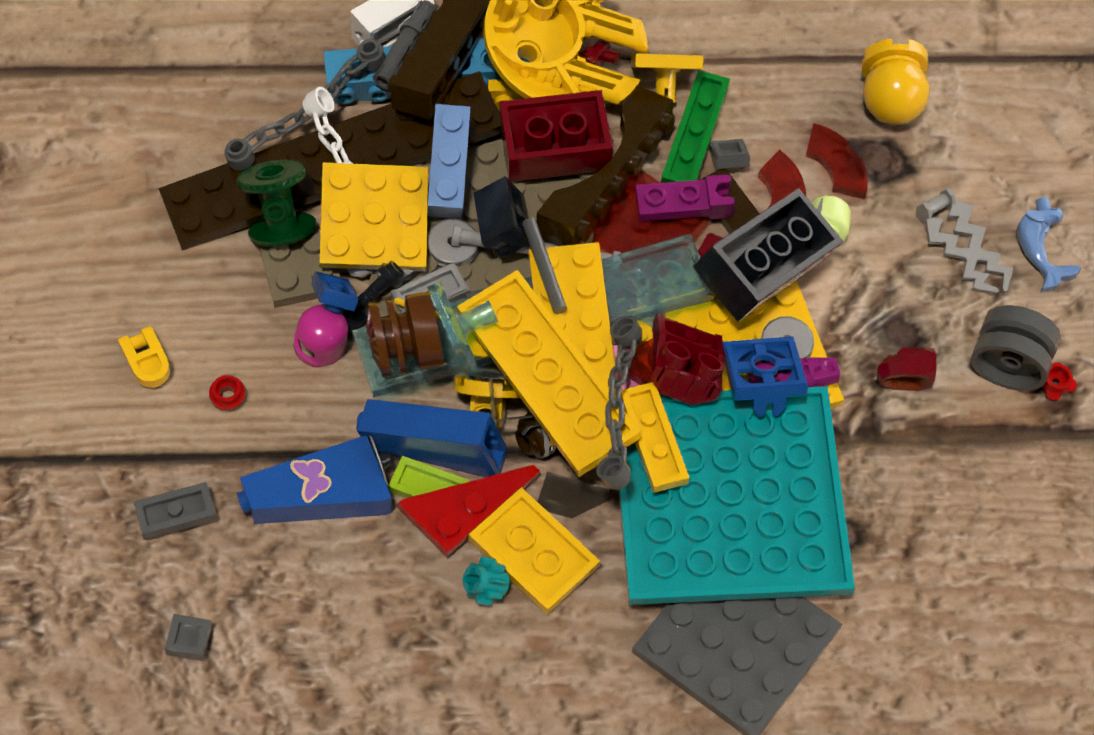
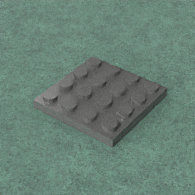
M805 597L668 603L633 646L631 653L743 735H761L839 632L842 624Z

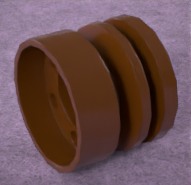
M429 291L405 295V313H397L391 298L385 299L387 316L380 317L377 301L367 303V335L372 358L381 372L382 379L391 377L389 360L396 359L400 375L406 374V357L414 356L420 371L444 366L440 335Z

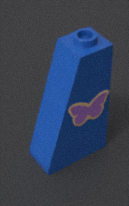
M367 435L240 477L242 491L236 493L243 514L250 512L254 524L380 516L392 513V497Z

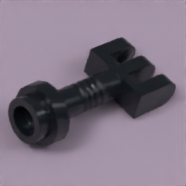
M390 260L387 264L383 262L378 267L381 275L358 296L355 311L343 310L342 314L346 318L349 332L356 331L367 321V303L373 302L390 285L398 288L403 283L402 279L406 275L394 261Z

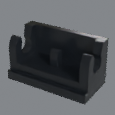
M506 176L473 193L481 242L485 248L488 249L497 246L501 242H507L506 246L498 249V255L504 257L524 247H530L522 225L523 221L528 219L524 195Z

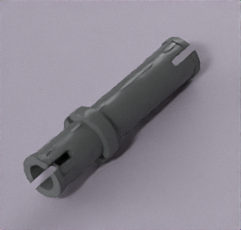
M420 0L409 20L404 21L401 25L399 37L373 76V81L379 87L388 89L391 76L394 73H398L402 67L405 54L413 50L420 31H425L430 23L433 11L438 10L433 3L427 0L423 2Z

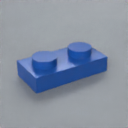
M315 271L311 285L319 302L323 303L322 307L336 313H343L344 309L355 311L358 296L350 281L345 278Z

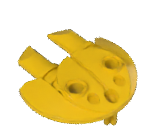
M490 0L485 14L483 34L487 54L496 72L511 89L523 98L602 90L604 101L619 105L633 92L640 79L585 62L586 58L577 55L583 43V38L590 39L591 37L647 53L648 44L645 29L640 19L600 7V4L605 0ZM520 58L528 60L529 63L522 61Z

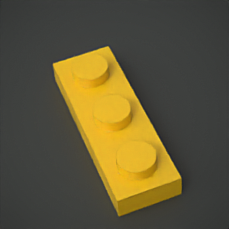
M650 382L623 389L621 399L624 401V411L641 432V438L635 441L652 492L656 493L688 484L690 477L654 383Z

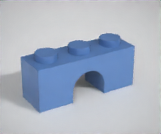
M435 104L427 216L462 219L470 107Z

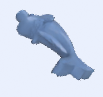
M1048 197L1037 199L1035 201L1037 210H1028L1016 229L1017 238L1023 252L1043 275L1044 282L1040 293L1050 290L1055 291L1060 281L1075 279L1081 270L1080 266H1055L1047 261L1043 238L1046 236L1045 233L1049 231V228L1061 222L1064 216L1060 208H1051Z

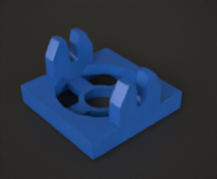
M794 337L722 342L725 353L724 362L734 401L752 399V406L758 417L764 416L768 403H771L774 416H779L786 407L787 397L807 395L808 385ZM760 361V364L771 362L774 364V367L763 370L756 367L755 363ZM779 370H791V375L786 381L775 382L774 375ZM752 372L756 376L761 377L763 383H748L739 373L749 374Z

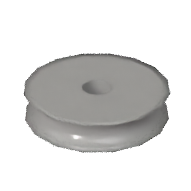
M446 219L438 222L430 229L427 235V252L437 262V265L444 267L454 262L456 267L467 262L471 263L478 253V246L459 243L458 246L449 245L452 240L454 224L461 225V229L476 231L468 222L460 219Z
M790 316L778 317L771 320L764 327L761 339L794 337L799 357L811 356L814 346L813 333L808 325L800 319Z

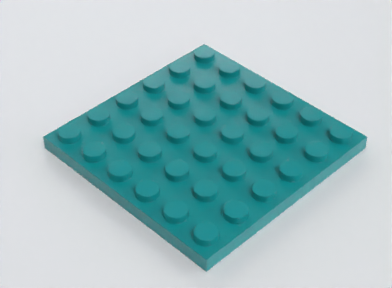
M828 386L808 387L807 395L787 397L786 407L779 416H774L771 403H768L763 417L757 416L752 406V399L734 401L732 390L721 391L716 400L691 405L659 393L690 478L689 483L686 485L653 493L635 442L626 447V463L631 470L630 481L624 488L619 489L618 492L628 605L853 594L855 583Z

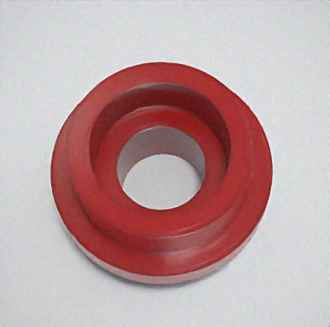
M231 375L218 377L209 389L211 403L220 410L236 409L243 403L246 396L244 384L238 378ZM226 391L234 393L233 396L228 398L221 396Z

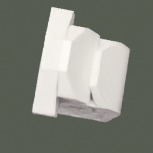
M368 0L350 11L352 39L358 46L368 39L377 41L383 47L393 46L401 33V25L404 21L409 20L420 0Z

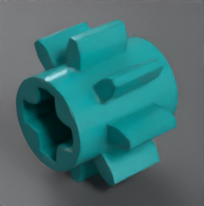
M481 557L479 564L470 563V566L467 567L463 575V587L467 591L466 596L474 598L476 604L488 606L492 605L493 599L501 600L509 588V576L504 571L506 566L497 564L496 559Z

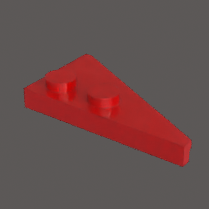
M530 465L405 498L398 502V509L448 557L468 539L469 533L521 487L525 489L539 476L540 470L535 465Z

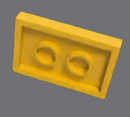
M522 487L469 533L468 540L484 556L496 559L497 564L506 566L504 571L507 572L509 579L546 615L600 566V560Z

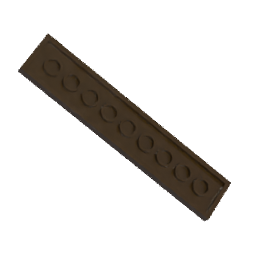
M478 71L454 80L440 104L470 107L468 145L502 133L500 113L481 72ZM392 103L330 125L341 137L342 147L349 161L353 164L414 166L430 160L432 156L435 113L429 120L392 109ZM317 130L254 153L255 159L251 166L279 159L294 160L302 163L306 169V176L299 183L290 187L294 207L297 209L321 200L323 163H336L332 152L320 141ZM331 133L324 136L330 145L332 142H337ZM338 151L337 153H338V155H339V157H340V159H341V161H342V163H343L344 160H343V158H342V156H341L340 151ZM226 163L158 188L182 251L264 221L258 193L243 192L237 186L238 175L245 170H234Z

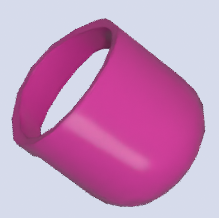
M323 304L312 306L303 312L298 320L293 347L296 356L303 363L312 367L331 365L338 361L346 350L348 336L346 318L342 313L332 312L323 308ZM298 339L305 348L313 352L314 357H308L303 353Z

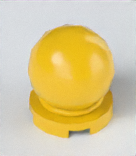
M892 39L875 42L865 49L862 60V74L866 78L863 88V98L866 107L878 121L894 126L912 122L925 110L930 94V85L925 74L928 71V52L922 44L908 39L909 45L892 44Z

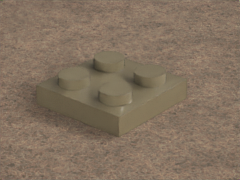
M320 229L315 230L313 234L304 238V240L289 245L276 247L259 245L274 308L318 299L311 285L315 271L340 277L338 268L319 267Z

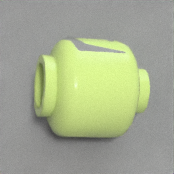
M821 196L814 199L811 203L844 241L849 234L851 209L848 204L835 196Z

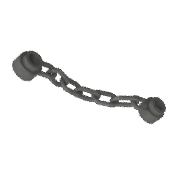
M372 39L365 40L359 45L357 54L344 63L331 83L323 87L333 93L331 95L333 100L338 96L352 75L357 74L362 69L367 71L378 70L386 57L383 46ZM358 60L360 65L354 69L351 64ZM344 73L347 74L338 86L336 84ZM301 108L298 112L291 113L276 123L253 131L244 139L237 138L229 141L224 151L229 167L234 170L249 168L255 159L253 151L265 142L277 139L282 134L295 130L312 117L309 115L304 117L303 113H305V110ZM295 118L296 123L285 129L284 123ZM275 129L277 132L269 136L265 133V131ZM256 136L258 142L251 146L248 141Z
M623 316L617 319L610 328V334L618 345L615 366L609 374V401L605 407V424L610 430L612 448L608 452V457L604 458L597 466L596 473L607 488L614 490L624 488L630 481L631 473L626 463L627 448L623 445L621 427L625 420L624 401L621 399V386L627 380L631 359L635 356L636 346L642 340V328L632 316ZM616 371H618L619 374L622 375L620 381L617 377H615ZM611 406L615 409L619 408V421L611 420Z

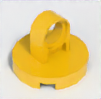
M455 375L453 391L471 395L470 411L480 412L484 408L491 409L488 378L480 379L476 377V380L467 379V375ZM506 378L492 379L496 419L505 418L506 399L520 397ZM504 420L496 421L495 424L498 430L503 426Z

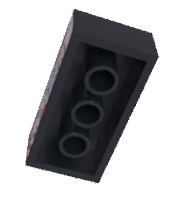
M798 188L714 244L696 262L693 269L738 322L821 264L842 244L843 240L800 188Z

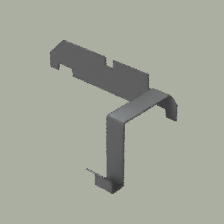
M489 370L467 373L480 379L488 378L491 413L494 421L534 417L533 415L495 419L492 379L508 377L492 371L488 372ZM536 418L535 425L527 426L521 435L524 436L530 428L539 426Z

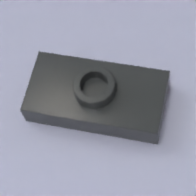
M207 482L134 501L144 540L216 521Z

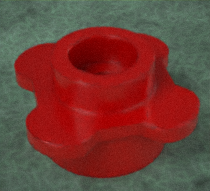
M1053 363L1048 379L1042 387L1046 391L1047 399L1058 401L1064 393H1073L1077 388V382L1073 379L1072 372L1068 367L1061 363ZM1053 380H1057L1059 384H1054Z

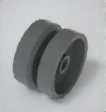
M1013 305L996 306L989 310L985 316L980 330V337H978L970 358L972 366L980 376L993 384L1019 391L1036 390L1044 386L1052 367V359L1057 352L1061 340L1059 328L1052 320L1037 311Z

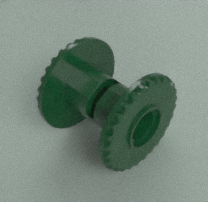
M288 159L266 161L251 166L238 175V188L243 192L258 193L264 221L252 225L248 230L249 239L255 245L266 247L289 245L304 240V238L309 237L316 230L317 222L313 215L295 212L290 187L299 183L306 176V169L299 161Z

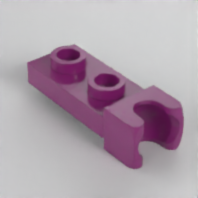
M729 175L706 176L705 180L636 185L635 194L639 222L708 216V219L729 218L734 213L735 200L733 197L722 196L729 194L731 177Z

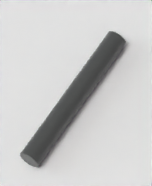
M528 218L523 221L522 225L553 313H564L567 310V306L535 218Z

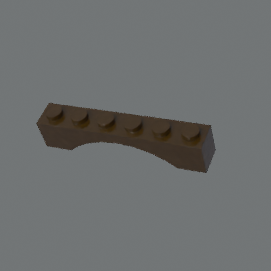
M637 85L621 106L620 132L622 141L613 158L588 179L572 186L555 190L538 210L536 221L543 240L557 246L580 244L581 241L586 242L597 220L605 218L614 198H619L623 194L632 175L636 176L639 173L643 160L648 154L652 155L655 152L660 138L664 133L669 134L673 128L675 115H672V99Z

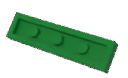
M698 70L660 183L698 180L729 87L730 78Z

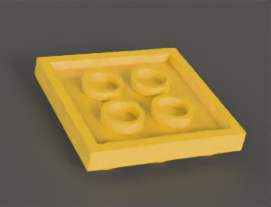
M323 163L319 267L378 270V267L383 262L387 264L392 260L402 270L426 271L428 167Z

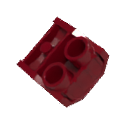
M657 313L652 326L653 351L650 378L659 393L691 405L716 400L722 391V374L725 361L722 336L716 333L715 335L665 318L663 314Z

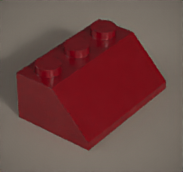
M602 90L499 101L504 157L508 179L511 182L598 172L612 159L613 145Z

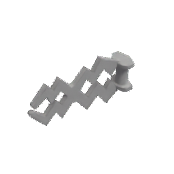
M950 188L943 190L938 196L928 202L917 206L916 217L926 225L929 244L945 245L944 256L965 261L961 280L974 281L972 291L996 295L999 289L984 283L990 273L1002 275L1001 292H1007L1014 268L997 264L1002 253L985 251L981 248L987 227L968 223L974 206L955 200V194ZM943 208L950 209L947 218H957L953 233L970 236L968 248L956 247L959 235L939 232L944 218H932V215ZM977 262L986 264L985 272L975 271Z

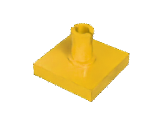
M636 53L631 54V68H653V71H656V93L665 96L666 88V97L676 102V72H680V69H703L704 56Z

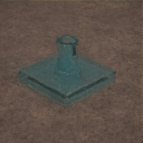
M441 281L428 286V291L465 374L479 369L466 339L469 338V333L498 322L490 301L487 300L485 303L459 314L458 311H453Z

